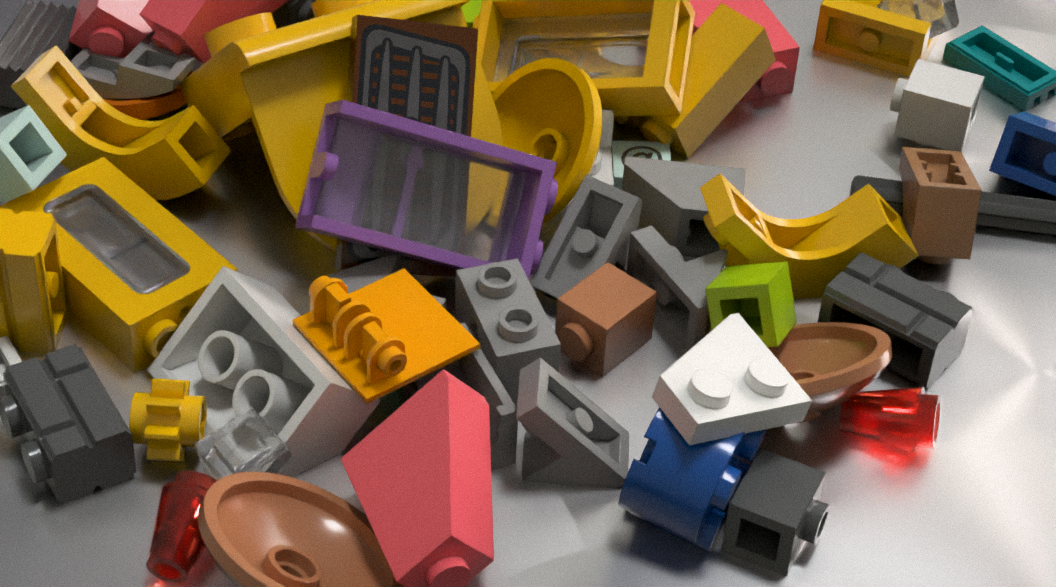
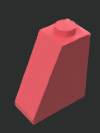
M443 369L341 458L396 582L405 587H467L471 579L494 561L489 404L483 395Z

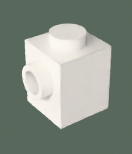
M918 59L909 79H898L892 95L890 111L899 113L894 135L913 140L923 146H935L949 151L962 152L975 120L985 76Z

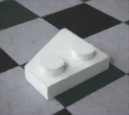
M739 313L730 314L663 372L652 395V398L689 445L727 438L741 432L746 434L803 422L812 402L810 397Z

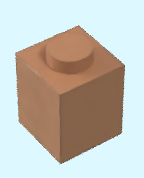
M609 262L605 263L557 299L555 333L561 343V351L570 359L580 362L601 377L605 376L652 339L657 292Z

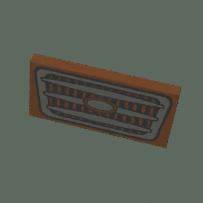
M365 15L353 16L346 101L471 137L478 29ZM381 137L360 227L390 235L406 170L402 160L404 155L410 152L412 145ZM422 148L423 165L416 171L400 238L463 255L469 162ZM337 239L335 269L345 270L393 253ZM401 256V269L404 268L409 274L456 278V270Z

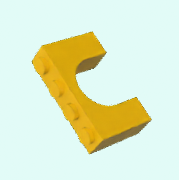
M721 3L692 35L681 115L614 116V120L620 124H625L629 120L640 127L641 133L649 142H661L664 145L669 143L672 149L689 159L776 60L765 28ZM606 41L527 44L520 49V54L527 63L543 58H560L583 69L590 78L643 77L644 66H622L603 58Z

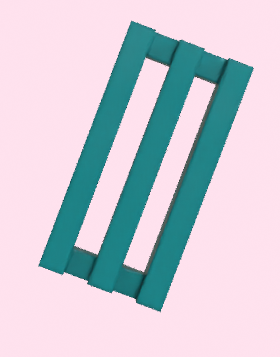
M983 25L945 45L943 60L959 70L985 76L983 81L985 87L1023 111L1031 109L1034 101L1038 104L1044 102L1047 99L1048 93L1052 96L1056 95V71Z

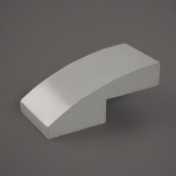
M140 42L125 58L96 54L90 49L84 48L70 62L101 98L121 100L157 96L173 91L194 68L195 57L185 54L176 55L167 49Z

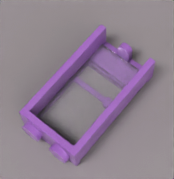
M346 100L325 104L295 228L393 254H401L404 257L453 270L518 258L529 280V277L537 271L542 259L543 242L539 239L543 218L544 215L551 211L557 196L558 183L553 178L557 162Z

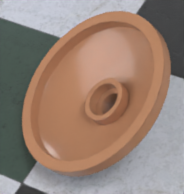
M818 322L795 324L778 347H768L812 400L803 422L817 418L819 411L832 408L850 399L874 381L892 359L890 337L884 331L855 323Z
M240 472L217 480L209 488L200 505L198 525L206 548L217 567L237 587H405L396 582L367 516L347 501L316 485L275 473Z

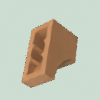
M902 147L899 165L903 191L902 221L919 255L916 258L930 264H947L951 262L952 258L970 260L982 190L962 152Z

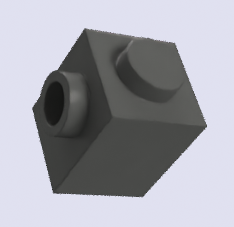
M760 448L729 502L721 551L787 576L804 542L816 544L825 527L830 505L820 500L826 472Z

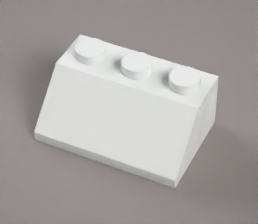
M223 266L147 370L154 379L190 381L189 395L206 397L207 425L205 439L234 474L253 471L294 477L341 454L381 400L377 399L368 404L365 403L296 329L292 320L301 315L275 287Z

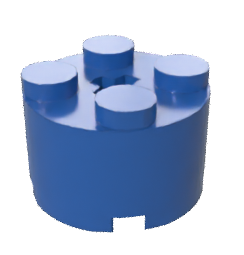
M659 407L644 435L649 440L639 461L633 459L620 493L618 506L670 534L710 551L727 516L726 513L718 510V508L724 510L732 499L750 467L749 464L742 460L743 458L750 462L753 460L767 429L746 434L741 432L727 438L689 445Z

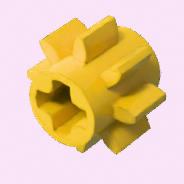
M152 378L151 393H134L130 407L129 430L132 433L133 444L148 445L147 460L185 461L186 447L202 448L207 425V401L205 396L189 395L190 381Z

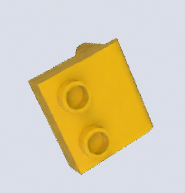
M316 0L311 4L315 18L278 29L271 12L244 17L219 26L204 35L211 58L180 82L188 107L194 105L224 142L257 132L278 192L288 210L297 220L325 104L346 100L352 17L365 15L468 27L461 7L471 0ZM477 54L471 137L503 146L500 119ZM469 162L464 238L479 224L495 196L501 171ZM308 232L321 244L336 252L337 238Z

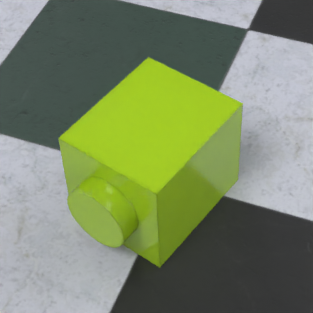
M788 261L726 266L705 288L712 330L730 314L739 313L767 347H778L797 323Z

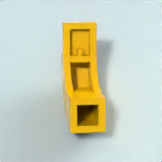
M57 45L42 53L11 85L12 89L27 106L30 105L67 154L60 162L63 166L72 172L101 157H105L155 200L177 198L204 186L232 151L194 105L160 121L140 120L118 111L100 97Z
M720 173L700 187L709 212L703 216V220L711 235L718 242L720 249L728 251L726 266L788 261L793 299L822 297L826 286L841 271L844 272L846 266L860 252L884 264L894 265L899 269L919 256L900 215L870 184H867L832 209L802 219H781L761 212Z

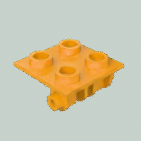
M404 268L349 294L347 285L341 279L321 276L315 279L309 287V295L311 296L310 312L292 320L296 329L366 404L480 349V343Z

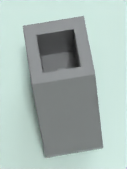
M625 156L622 190L639 197L643 201L639 219L640 227L645 228L652 225L670 246H674L679 250L682 256L701 257L721 249L703 220V216L709 212L700 187L720 173L744 196L745 169Z

